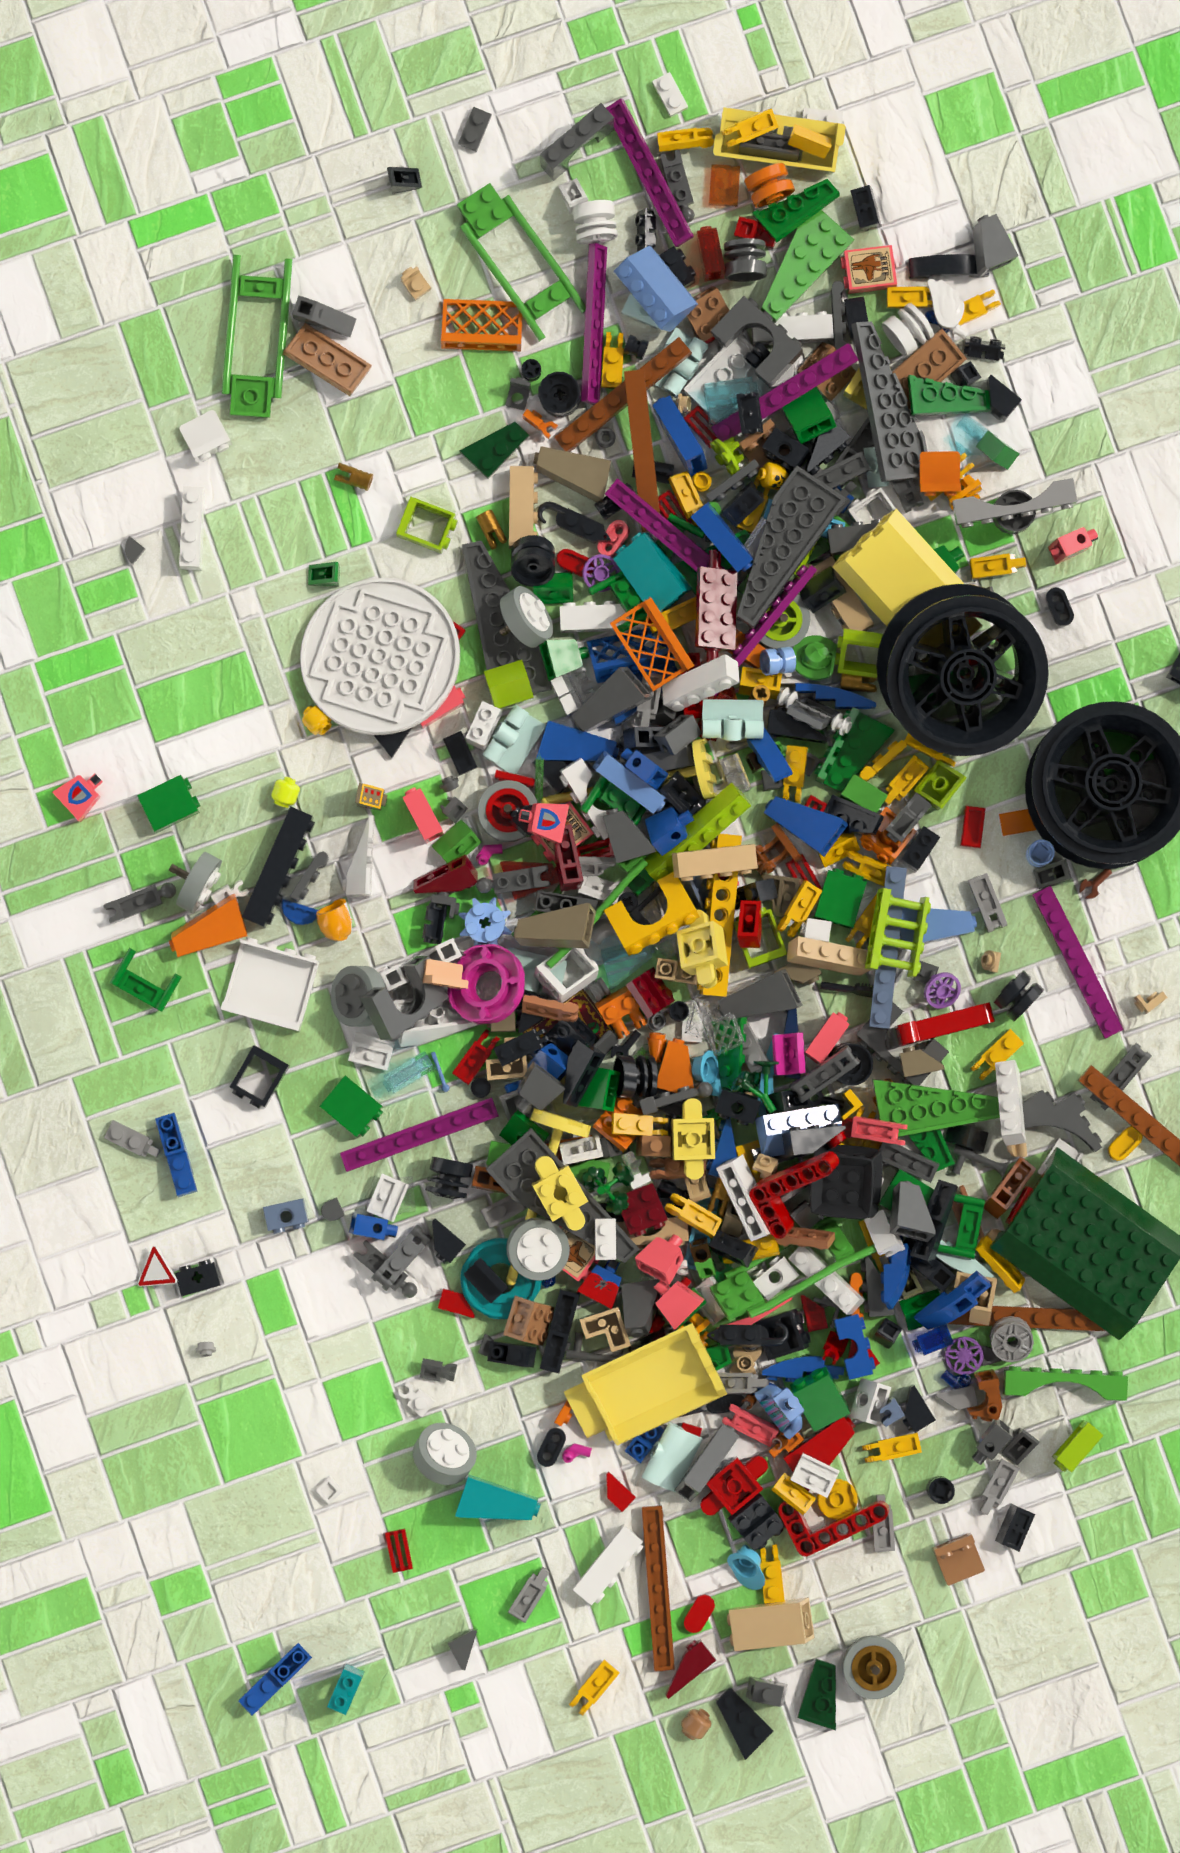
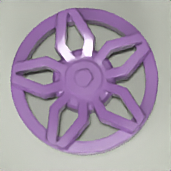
M604 554L594 555L584 564L582 569L583 580L588 587H591L595 584L596 580L599 583L611 577L610 573L614 570L616 574L619 573V566L610 556ZM602 558H606L611 562L604 565ZM592 561L595 568L588 567ZM588 570H593V574H588L586 572ZM587 576L590 578L594 577L591 581V584L589 583ZM607 587L599 592H606L611 589L610 587Z
M948 972L934 974L925 986L924 997L934 1008L942 1009L949 1007L960 995V982L953 974ZM954 981L956 983V989L951 987ZM947 997H952L950 1000L945 1002ZM930 998H935L936 1003L931 1002Z
M963 1336L950 1342L946 1349L945 1358L948 1366L955 1373L968 1375L980 1368L983 1363L984 1353L981 1345L975 1339ZM961 1340H962V1342H963V1344H964V1346H965V1347H963V1348L960 1347V1345H961ZM966 1340L971 1341L976 1346H970L968 1348ZM958 1341L957 1348L959 1350L951 1349L952 1345ZM978 1348V1350L973 1354L971 1350ZM956 1352V1356H952L949 1353ZM978 1353H980L979 1363L973 1358ZM950 1358L953 1360L957 1359L954 1366L950 1362ZM973 1361L975 1367L971 1366L969 1362ZM960 1362L962 1366L957 1369V1365ZM965 1364L972 1369L970 1371H962Z

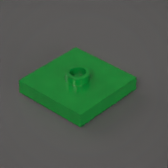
M517 1110L499 1136L513 1145L530 1128L543 1142H545L549 1134Z

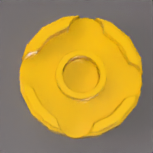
M836 1479L827 1498L817 1494V1504L820 1511L825 1516L834 1520L853 1513L858 1503L854 1487L842 1479Z

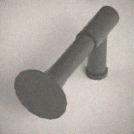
M956 1145L953 1153L959 1156L951 1172L960 1175L965 1159H969L996 1170L1003 1179L1010 1160L1007 1163H999Z
M575 1332L574 1350L567 1349L566 1359L604 1363L623 1356V1350L617 1355H603L581 1351L584 1333Z

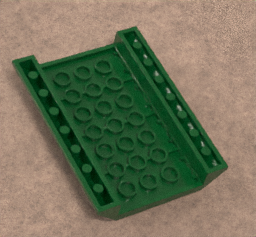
M1056 1147L1045 1163L1048 1165L1047 1169L1006 1230L998 1233L989 1248L1117 1340H1120L1137 1325L1180 1260V1235Z

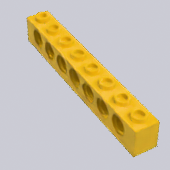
M719 834L710 842V849L741 845L742 836ZM732 871V875L726 876L724 880L719 879L718 873L713 874V878H707L706 889L709 890L708 898H705L704 908L707 910L709 921H714L723 928L728 965L716 969L717 984L712 988H704L697 982V990L702 995L727 997L739 871ZM719 889H722L725 893V897L722 900H718L716 897V892ZM718 909L723 913V917L719 921L714 917V913Z

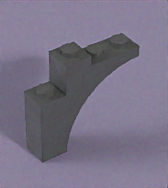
M1040 1090L1022 1103L1025 1128L1033 1126L1061 1128L1076 1135L1093 1152H1097L1102 1148L1100 1145L1102 1140L1096 1132L1092 1133L1089 1129L1090 1123L1084 1115L1080 1116V1113L1086 1110L1084 1107L1086 1103L1079 1094L1076 1096L1075 1093H1072L1056 1105H1053L1054 1099L1050 1093Z

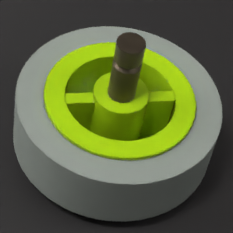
M783 589L778 594V597H780L781 594L784 592ZM797 595L760 640L759 643L761 645L777 650L781 647H793L805 637L810 626V612L808 607L802 602L801 596Z

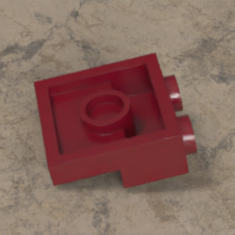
M654 967L626 984L647 1019L675 1001L672 991L666 987L662 979L655 978L656 970Z
M653 1183L626 1193L629 1206L621 1214L629 1235L634 1234L635 1237L646 1234V1229L653 1227L656 1230L665 1226L664 1222L668 1221Z

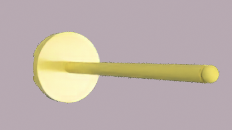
M706 738L693 740L692 742L695 766L667 771L669 775L664 780L665 782L677 771L684 778L697 776L701 793L705 800L718 795L714 793L713 784H716L717 780L716 776L711 773L710 764H713V759L706 752L704 745L708 743ZM593 787L587 788V797L589 796ZM572 791L545 796L542 798L541 803L561 804L573 801L570 796Z
M536 1108L533 1109L530 1117L532 1121L554 1128L548 1147L555 1155L563 1131L588 1138L591 1129L590 1125ZM528 1208L525 1220L536 1218L537 1213ZM510 1265L506 1283L512 1286L516 1283L518 1272Z

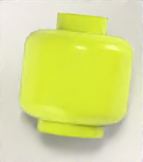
M285 776L284 779L276 780L271 793L275 804L289 808L290 805L296 803L300 787L295 784V779Z

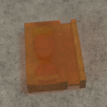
M711 164L709 205L738 207L740 166Z

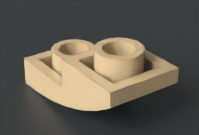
M658 958L655 978L692 985L697 984L696 975L691 976L681 969L679 961Z

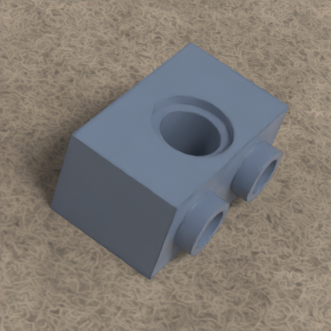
M304 1198L263 1207L268 1231L273 1230L274 1234L285 1232V1227L293 1226V1230L303 1228L305 1223L309 1222ZM284 1211H289L292 1214V1219L288 1223L283 1222L281 1219V1214Z

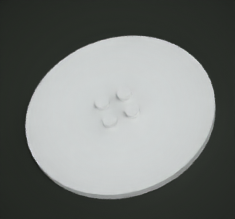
M366 579L350 584L335 592L314 613L307 625L301 643V673L306 689L314 703L335 723L362 734H394L422 723L433 715L445 702L453 689L459 672V638L446 609L426 590L399 579Z

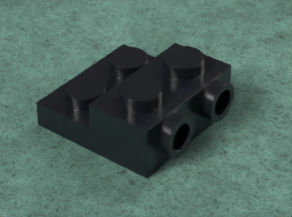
M673 246L659 255L685 288L695 283L694 277L696 273L691 265L687 267L683 261L686 257L680 248L677 250Z
M797 1308L755 1322L756 1325L764 1326L767 1329L769 1338H780L783 1335V1330L775 1326L776 1322L782 1323L788 1328L789 1338L783 1345L763 1346L768 1361L809 1347L808 1343L811 1342L808 1331L803 1329L804 1317L801 1312L797 1311Z
M760 1493L728 1517L729 1521L754 1551L764 1548L767 1545V1540L772 1536L780 1535L783 1527H785L781 1518Z

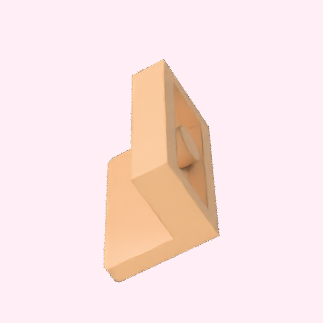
M431 959L425 960L423 983L455 989H468L469 981L462 980L463 965Z

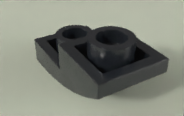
M864 296L844 299L851 341H854L851 324L868 322Z

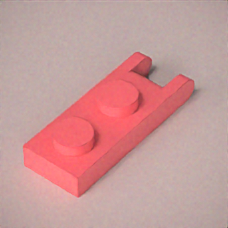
M854 1116L851 1137L905 1145V1140L898 1139L899 1129H907L908 1125Z
M731 1404L729 1410L734 1412L735 1415L732 1419L724 1417L722 1423L771 1447L772 1440L776 1438L779 1428Z

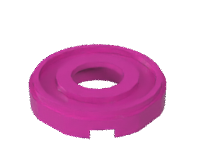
M496 944L475 945L464 951L465 955L457 962V964L463 965L462 980L469 981L468 989L448 987V999L452 1008L461 1017L472 1023H498L511 1015L521 1002L525 987V972L519 959L504 947ZM492 971L498 973L502 978L501 989L493 999L488 1001L482 1000L476 992L477 981L484 973Z

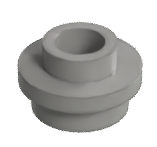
M200 1342L197 1344L196 1353H200L202 1357L212 1356V1353L216 1352L213 1342Z

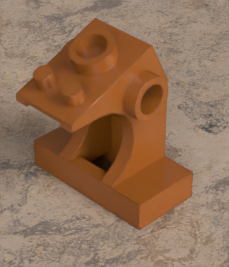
M778 823L771 827L776 834L775 838L763 847L761 844L755 846L758 868L754 870H757L760 875L765 872L766 874L773 872L777 868L776 865L790 855L796 863L803 859ZM776 848L780 854L774 859L769 860L765 854Z
M993 1369L974 1372V1380L979 1390L983 1389L986 1392V1398L980 1405L968 1407L969 1415L973 1419H977L979 1416L980 1419L992 1422L993 1419L999 1420L1002 1410L999 1378Z

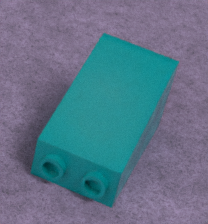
M639 532L631 538L632 543L629 546L623 545L616 551L617 556L613 559L641 600L644 601L651 597L662 613L688 593L692 587L648 532L643 534Z
M469 1475L455 1516L459 1518L532 1520L533 1516L537 1517L541 1504L537 1503V1497Z

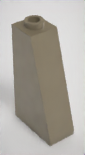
M543 446L540 447L539 453L535 452L533 464H537V472L597 503L599 501L603 502L611 460Z
M584 903L518 919L517 927L514 928V938L521 946L589 949L596 911L590 903Z

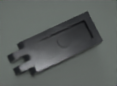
M536 1028L493 1048L502 1067L543 1048V1043L550 1040L549 1036L540 1038V1035L546 1033L545 1028L538 1032Z

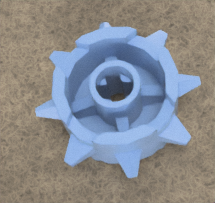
M495 897L489 903H480L476 898H473V907L468 913H459V916L465 920V928L460 933V936H470L474 940V946L489 943L498 945V939L501 938L502 934L511 935L512 931L505 926V919L511 912L501 911L496 907ZM487 918L491 925L486 926L485 929L481 928L482 924H480V921H484Z

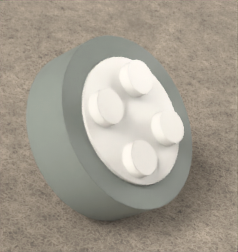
M518 586L501 598L500 608L507 624L506 627L500 629L502 636L512 632L519 641L531 648L537 647L552 636L553 625L551 618L542 601L532 591L523 586Z
M204 852L190 873L172 864L169 871L185 879L176 905L193 914L200 905H203L205 901L207 902L212 893L210 888L213 884L217 883L221 876L219 869L222 860Z
M530 1218L522 1221L512 1230L507 1241V1256L511 1265L519 1274L531 1280H546L554 1277L565 1267L569 1258L570 1247L566 1234L558 1225L545 1218Z
M435 1423L426 1427L413 1447V1459L419 1471L429 1480L442 1485H453L464 1480L474 1466L477 1457L476 1448L470 1436L459 1427L448 1423Z

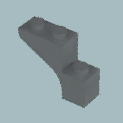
M916 792L886 828V831H888L886 836L895 843L898 840L902 842L932 805Z

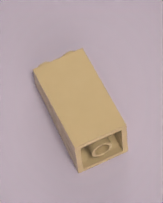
M809 1597L785 1600L784 1602L735 1607L730 1609L727 1614V1622L732 1630L730 1643L731 1646H734V1651L806 1644L815 1638Z

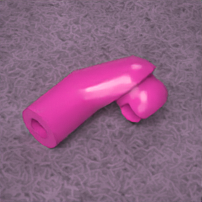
M502 844L484 845L476 856L478 864L486 865L493 854H503Z
M574 1443L563 1451L562 1459L566 1463H571L579 1455L590 1458L592 1448Z

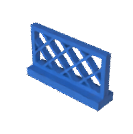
M650 627L646 628L645 637L656 639L652 636ZM643 629L631 631V634L642 636ZM617 635L587 641L597 684L605 682L619 667H628L634 675L642 674L628 651L624 650V645L622 644L620 647L613 645L615 642L621 641ZM622 635L626 641L627 635ZM630 636L628 645L635 647V650H639L640 643L632 641L636 637ZM644 639L642 650L648 653H653L655 642L651 641L654 643V645L651 648H649L647 646H644L645 643L649 640ZM658 642L657 648L659 645L665 648L656 650L655 654L667 656L668 646ZM603 646L604 648L599 652L592 647ZM609 649L615 651L612 656H608L605 653ZM670 652L669 657L674 658L673 654ZM641 653L639 659L641 666L650 667L652 656ZM620 654L627 656L617 659ZM655 657L652 668L664 669L666 659ZM601 658L607 660L605 662L597 663ZM668 660L667 668L675 667V661Z

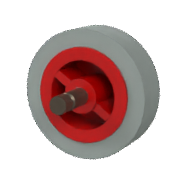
M512 780L497 782L488 787L480 798L478 817L481 826L488 835L502 842L521 840L525 836L508 822L511 818L510 813L517 806L520 808L525 805H533L537 803V800L532 791L520 782Z

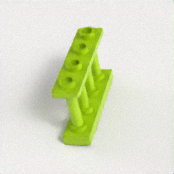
M878 889L865 969L877 970L878 967L884 965L908 970L907 977H916L921 969L919 959L920 954L924 951V942L922 941L923 935L926 934L928 928L926 917L931 910L930 898L921 897L919 902L893 897L891 895L892 889ZM893 905L918 910L916 922L889 917L887 915L888 907ZM890 925L914 930L913 942L886 937L884 935L885 927ZM887 945L911 950L909 962L883 957L881 955L882 947Z

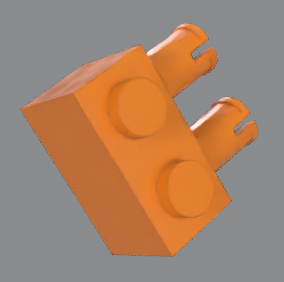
M627 986L622 987L594 1004L606 1025L611 1024L618 1039L624 1038L621 1031H623L625 1036L630 1034L621 1019L623 1016L628 1014L636 1029L641 1028L639 1021L643 1026L647 1024L639 1009L640 1006Z

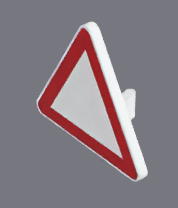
M152 1246L138 1281V1286L176 1284L177 1278L159 1248Z

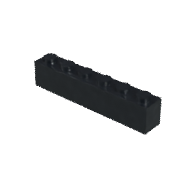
M290 806L242 918L266 928L267 924L271 925L275 916L272 912L275 906L279 907L283 895H280L283 887L287 888L291 880L289 873L291 869L295 870L299 862V858L296 857L299 851H303L306 846L307 840H305L307 832L311 833L314 828L315 822L312 815Z

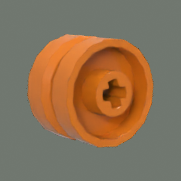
M777 163L762 168L744 180L747 190L754 192L751 196L754 207L761 208L774 202H779L795 191L792 181L785 179L788 171L784 163Z

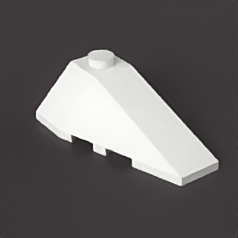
M369 815L347 873V880H343V892H346L347 897H371L374 815Z
M413 998L395 1000L393 1002L396 1008L401 1013H404L411 1006ZM443 1004L441 1007L430 1011L426 1018L414 1023L415 1026L402 1032L398 1041L400 1047L419 1045L479 1024L472 1023L461 1017L452 1008L451 1004Z

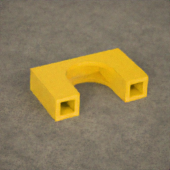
M674 871L657 880L668 903L665 915L658 922L650 925L636 923L630 917L622 901L604 910L628 956L638 954L648 945L656 944L661 938L674 934L679 928L694 923L700 917L679 878L674 877Z

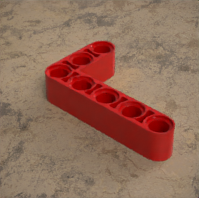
M988 1002L919 1021L903 1023L895 1026L899 1046L901 1047L993 1023L995 1019L991 1004Z
M834 1152L822 1153L761 1179L750 1190V1199L774 1238H784L794 1226L793 1219L780 1196L830 1175L839 1164V1158Z
M879 1500L811 1532L804 1515L796 1509L791 1514L784 1511L783 1506L788 1504L786 1501L780 1504L778 1510L798 1553L802 1556H810L882 1522L889 1514L888 1504ZM877 1506L883 1507L885 1514L882 1516L876 1515L874 1508ZM856 1516H865L867 1523L859 1524L856 1521ZM793 1523H800L803 1531H794ZM838 1525H847L848 1532L841 1533L838 1530ZM820 1533H828L830 1540L823 1542L820 1539ZM803 1541L810 1542L812 1549L804 1550L801 1543Z

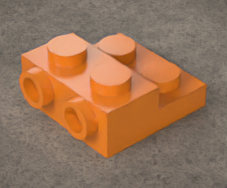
M885 807L880 813L884 818L876 835H862L859 840L862 842L861 845L865 850H872L877 854L880 862L891 865L917 831L913 828L902 842L899 840L896 843L886 836L888 834L886 828L897 815L888 807Z
M616 1097L614 1112L605 1111L592 1127L624 1153L637 1136L611 1134L612 1114L643 1115L641 1108L638 1109L632 1104L631 1098Z

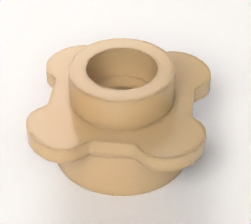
M680 393L678 399H676V406L683 415L691 411V399L689 396H682V393Z

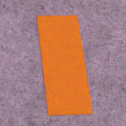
M1028 809L999 814L1003 836L1036 830Z

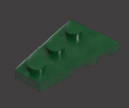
M513 422L459 450V452L489 479L530 435L520 425Z
M816 1658L797 1718L836 1731V1665Z

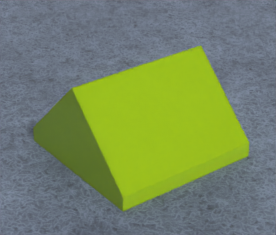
M522 660L484 671L495 707L500 709L534 698Z
M939 760L914 789V792L922 796L936 810H940L967 777Z

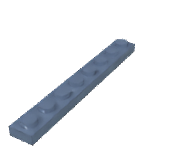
M886 866L884 888L892 889L891 895L893 897L904 899L907 868ZM891 905L888 907L887 915L892 918L901 919L903 907ZM888 925L885 927L884 935L889 938L899 939L900 927ZM884 945L881 949V955L897 960L898 947ZM881 965L875 970L869 1027L890 1029L896 974L895 967Z

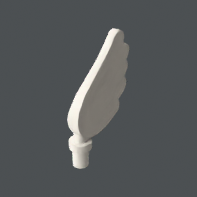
M929 279L927 285L931 294L937 323L942 328L952 330L953 335H958L965 339L968 332L958 324L964 313V302L959 300L958 292L953 290L950 285H946L943 280L936 282L934 279Z

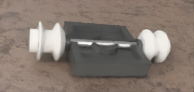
M788 687L784 690L782 689L777 696L779 706L786 704L787 714L793 716V719L810 724V727L813 729L822 730L831 725L833 732L838 729L839 734L843 735L848 733L852 727L850 717L843 719L842 713L809 697L799 700L797 692L794 691L791 694Z

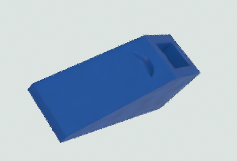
M730 1118L721 1120L718 1131H721L720 1139L715 1138V1159H709L706 1169L709 1170L708 1175L720 1178L716 1168L726 1161L737 1157Z

